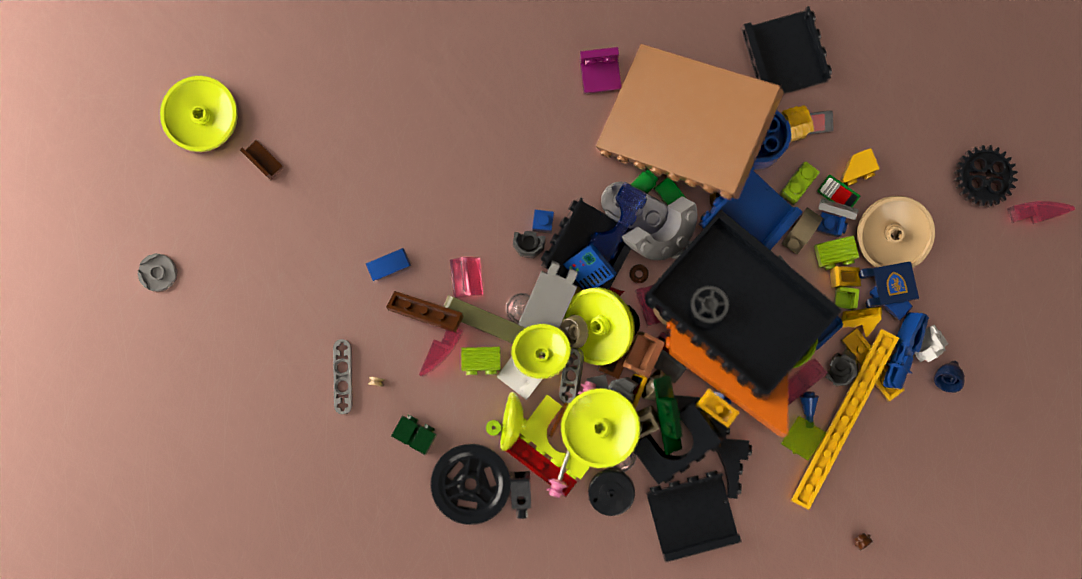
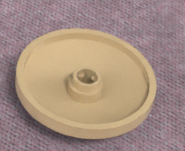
M899 195L888 196L873 203L862 215L857 228L859 249L865 259L874 267L911 261L913 268L926 258L935 239L934 221L929 211L916 200Z

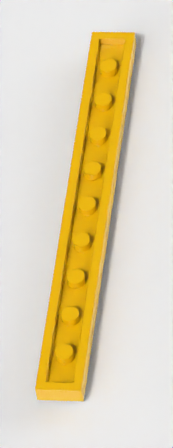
M880 329L791 499L794 503L808 510L810 509L899 337Z

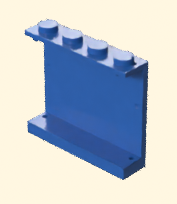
M752 166L739 199L731 198V200L719 196L713 202V208L710 211L707 210L701 216L699 225L704 229L722 210L771 250L803 212L798 207H792L753 171L755 167Z

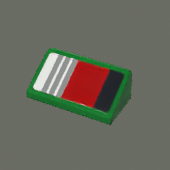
M830 174L816 191L827 200L853 207L861 197Z

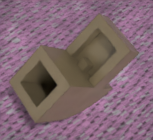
M807 207L783 240L782 245L798 254L815 233L823 218Z

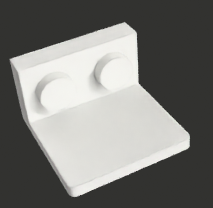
M512 356L497 375L498 379L526 400L542 381V379L531 378L520 372L515 366Z

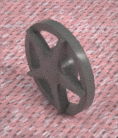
M706 286L696 291L691 301L694 315L706 323L720 321L726 315L729 307L725 293L719 288ZM712 290L710 296L704 299L697 296L703 291ZM714 291L719 293L725 302H718L714 298ZM695 299L702 303V309L698 313L694 305ZM725 306L722 315L717 317L715 313L717 307ZM704 312L711 313L714 319H706L700 315Z

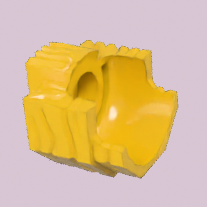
M805 105L794 106L782 111L781 114L788 120L791 127L790 143L806 138L808 133L814 131L813 120Z

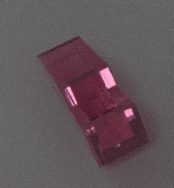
M1036 201L1015 205L1007 210L1012 223L1030 217L1032 224L1069 213L1075 210V207L1058 202Z
M457 329L455 333L446 330L441 342L434 339L419 375L424 377L442 364L452 353L464 331Z
M815 358L811 359L799 371L788 378V405L827 374V371Z

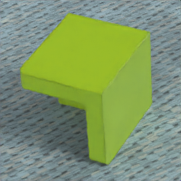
M836 288L834 303L841 309H857L860 289Z

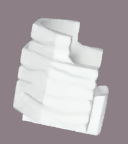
M935 325L926 328L920 352H915L914 354H916L919 362L924 360L930 362L946 351L945 346L948 345V342L942 335V332Z

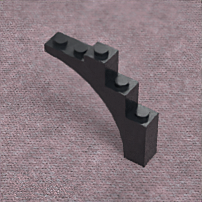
M674 395V398L677 399L679 411L694 400L699 402L702 398ZM710 418L723 436L722 445L715 451L724 467L727 481V497L737 499L738 495H741L742 484L739 483V475L743 473V464L740 463V460H748V456L752 455V445H749L747 440L726 439V435L730 434V426L727 428L715 418Z

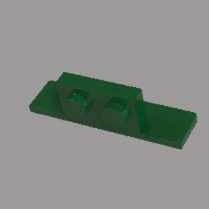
M664 375L653 379L664 451L668 455L682 449L681 437L683 435L671 376Z

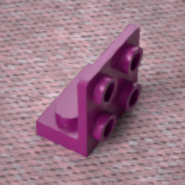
M618 47L580 51V64L585 94L621 89Z

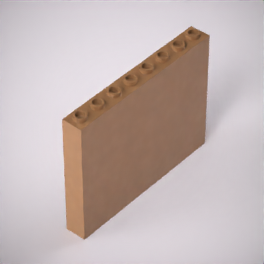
M641 44L596 147L604 157H616L619 162L624 164L628 162L633 163L636 168L644 170V168L651 169L652 173L659 176L661 174L668 175L669 179L676 182L680 179L685 181V184L694 188H696V185L703 187L704 191L711 194L714 192L720 193L721 197L731 200V198L739 199L784 93L778 85Z

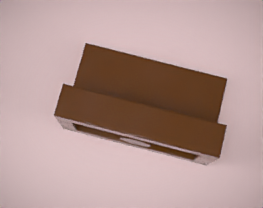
M257 140L246 150L243 147L240 149L270 180L284 168Z

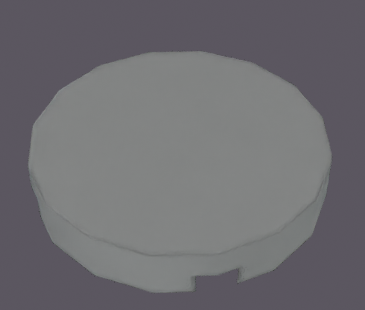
M163 254L148 255L140 263L138 278L145 288L161 292L174 284L177 278V268L172 259Z

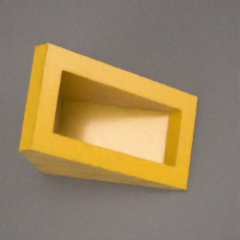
M836 266L830 269L831 289L838 287H860V267Z

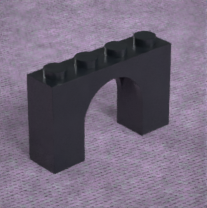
M696 400L679 411L681 420L693 437V447L689 452L679 456L666 455L665 451L660 448L651 434L640 438L633 450L658 485L662 482L668 483L674 478L675 473L678 471L683 473L690 467V463L693 461L699 462L706 456V452L709 450L713 452L722 445L723 436L704 410L697 405L698 402Z

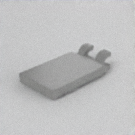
M552 260L547 273L541 271L518 325L527 328L535 324H549L559 329L577 289V286L573 284L578 274L577 271L570 268L566 278L558 276L556 273L560 265Z

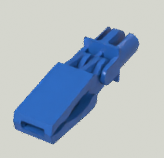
M907 313L897 334L899 340L895 345L897 346L896 352L892 355L890 363H886L889 368L883 381L884 387L902 389L907 374H912L910 368L913 363V355L915 352H920L929 319L927 314Z

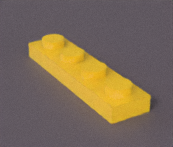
M856 328L841 339V342L850 352L857 356V362L861 366L871 345ZM885 365L875 386L886 400L890 402L905 389H893L883 386L888 367Z

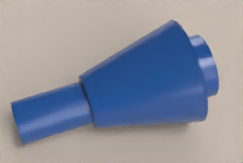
M803 392V395L799 397L804 415H806V428H813V415L815 414L819 396L815 395V392Z

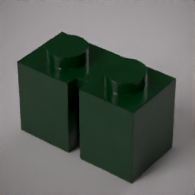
M409 414L407 417L402 416L391 437L427 455L437 436L434 433L435 428L427 424L423 427L417 423L418 419Z

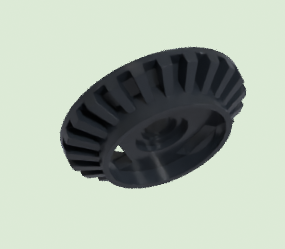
M465 444L454 447L438 460L431 476L433 500L446 517L457 523L474 525L486 522L496 516L508 500L510 493L508 468L496 452L485 446ZM460 461L464 466L451 480L447 475ZM484 468H491L496 481L495 486L490 487ZM469 478L476 481V487L473 490H469L465 486V482ZM458 499L477 502V508L458 506Z

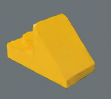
M882 306L844 311L842 316L843 328H855L863 325L865 337H868L882 319Z
M710 389L706 391L697 403L706 413L727 428L740 413Z

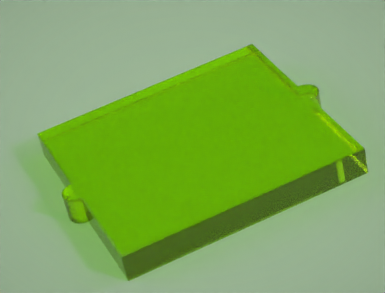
M798 415L781 444L790 449L793 454H798L804 459L809 460L825 436L826 431L817 427L814 422H809Z

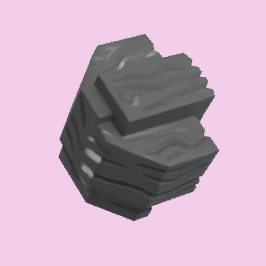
M524 231V234L514 232L513 247L521 257L533 259L544 251L546 236H537V233L532 231Z
M845 349L842 354L836 353L830 362L831 368L827 371L826 378L833 382L835 386L850 384L858 373L857 356L848 349Z
M626 377L611 381L608 389L618 392L632 402L635 395L633 391L638 387L639 383Z

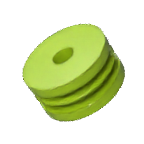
M491 420L487 423L486 431L488 434L495 436L501 432L502 427L498 421Z

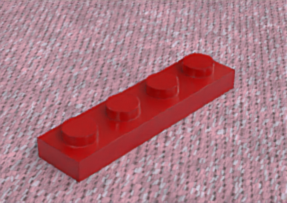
M520 437L506 450L507 453L550 486L552 484L549 480H558L561 469ZM564 472L561 481L565 482L568 486L562 490L566 497L577 481Z

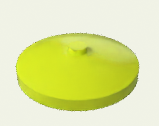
M191 76L174 84L164 96L160 108V120L166 135L179 147L192 152H206L224 144L232 135L238 119L237 104L231 92L221 82L207 76Z
M598 287L580 291L573 296L563 320L571 315H579L587 324L588 338L586 343L579 348L584 354L583 361L593 365H606L623 357L630 348L634 336L633 318L623 299L608 289Z
M592 389L578 395L567 406L562 418L561 433L567 450L575 459L587 466L605 468L619 464L633 452L640 436V421L634 406L626 397L609 389Z

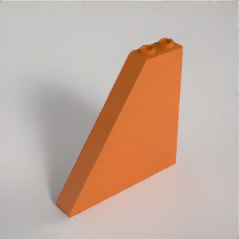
M666 321V329H670L669 337L666 336V348H669V355L779 437L784 438L788 435V374L765 401L763 399L759 400L753 396L750 388L740 385L736 381L737 377L731 372H725L717 360H711L705 354L706 351L703 348L693 345L690 337L686 334L682 335L675 329V325L671 321Z

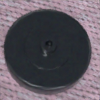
M617 469L602 470L592 478L589 484V501L593 508L603 515H621L634 502V484L631 478L623 471Z

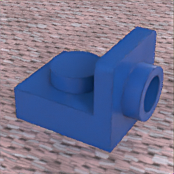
M824 212L820 214L823 219L816 230L817 232L834 237H839L842 233L845 234L848 223L845 222L846 217H838Z

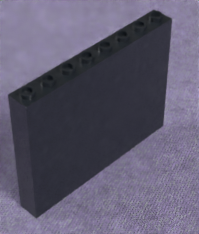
M722 210L709 222L644 296L645 303L651 309H657L665 321H671L679 333L690 337L693 345L703 348L706 351L705 354L711 360H717L725 372H731L737 377L736 381L740 385L747 386L752 390L753 396L764 401L842 311L840 307ZM712 286L719 288L727 296L729 303L728 311L720 321L706 323L694 315L691 301L693 295L699 289ZM712 290L703 291L697 296L704 299L710 296ZM714 291V298L718 302H725L723 297ZM695 299L694 305L698 313L702 309V303ZM725 306L717 307L715 311L717 317L722 315ZM704 312L700 315L706 319H714L711 313Z

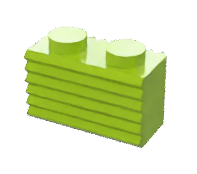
M803 162L779 192L780 196L794 205L820 172L808 162Z
M854 235L814 245L819 268L824 267L825 270L832 269L839 263H843L844 266L854 264V260L859 258Z
M500 347L461 348L462 371H466V375H478L477 371H485V375L497 374V371H501Z

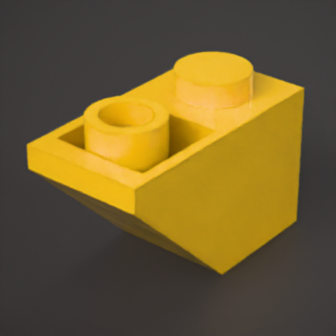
M871 148L856 153L849 158L840 182L851 186L858 183L857 179L864 177L866 180L876 176L875 172L880 168Z

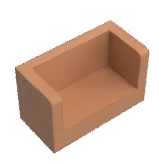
M638 331L622 366L649 378L665 342L647 333Z

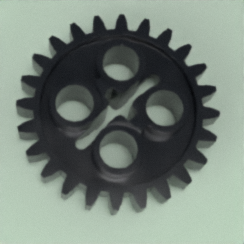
M982 145L979 147V150L977 147H974L972 152L968 150L965 152L966 156L960 157L962 162L956 164L960 168L954 171L955 174L959 175L954 181L960 182L956 189L962 188L963 190L960 195L966 193L967 197L965 200L967 201L972 198V205L978 201L980 207L984 206L985 203L987 207L992 206L993 203L998 205L1000 201L1007 200L1006 196L1012 195L1010 190L1016 188L1012 184L1018 181L1017 178L1013 177L1018 171H1012L1016 164H1010L1009 161L1012 157L1005 158L1006 151L1000 154L999 147L994 151L992 150V145L988 146L987 149ZM975 161H977V162L980 163V165H981V169H980V170L977 169V168H975V166H974V162H975ZM994 164H996V165L999 166V168H1000L999 173L996 172V171H994V169H993V165H994ZM972 180L978 182V188L973 187ZM991 183L997 185V191L992 190Z

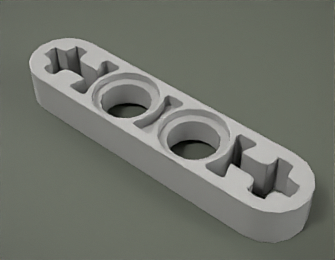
M340 339L333 346L334 409L339 414H348L353 406L352 347L347 340ZM341 343L348 347L347 350H344V356H348V360L343 358L337 360V356H341V351L337 349L338 346H341ZM340 362H346L348 365V369L344 373L338 371L337 367ZM341 381L348 383V389L345 392H341L338 389V384ZM338 394H349V398L344 397V402L348 404L345 411L338 407V404L342 403V397L338 398Z

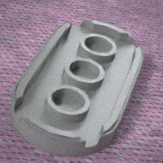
M619 181L610 184L605 188L601 196V205L606 215L628 228L639 227L649 234L658 232L667 220L668 208L665 203L627 182Z

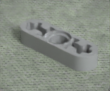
M570 348V355L575 352L578 359H575L573 363V358L570 357L567 365L562 370L559 397L566 404H569L579 395L584 354L579 348ZM569 370H573L576 374L574 381H570L567 377ZM570 389V393L573 394V397H570L568 399V396L565 395V392H568Z

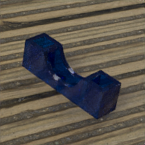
M624 182L615 197L621 210L619 222L609 231L595 232L587 247L593 243L607 262L613 259L617 254L618 249L616 248L619 242L622 243L624 241L622 236L627 234L626 230L629 225L632 226L637 219L636 213L639 208L642 209L646 204L647 199L645 197L647 194Z

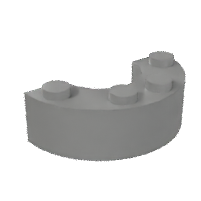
M683 196L667 206V220L658 232L649 234L641 228L635 227L622 236L624 242L632 250L651 260H664L676 255L687 246L694 233L698 218L696 203Z

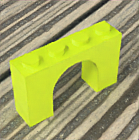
M546 395L527 420L525 430L521 429L522 435L520 438L528 444L533 442L537 445L535 449L543 456L546 453L552 457L551 462L560 468L563 465L566 453L555 450L549 444L547 428L562 406ZM570 454L566 465L568 469L566 473L573 479L577 477L581 479L590 466L579 462Z

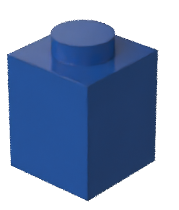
M535 210L532 231L551 234L554 212Z

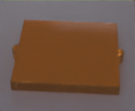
M564 402L548 437L552 438L568 406L567 403Z

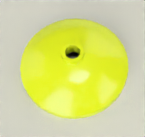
M535 324L525 328L517 335L512 345V358L515 366L520 372L531 378L545 379L558 374L565 368L570 358L571 351L568 338L560 329L549 324ZM545 355V358L540 359L539 356Z
M514 392L509 394L503 417L500 447L504 451L508 450L517 441L521 429L525 430L527 418H523V406L518 395Z

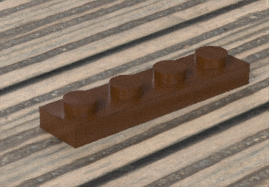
M396 291L393 292L386 306L388 311L455 333L464 317L461 312Z

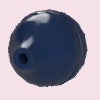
M951 361V363L945 364L938 369L934 382L939 389L955 393L963 388L965 375L959 367V363Z

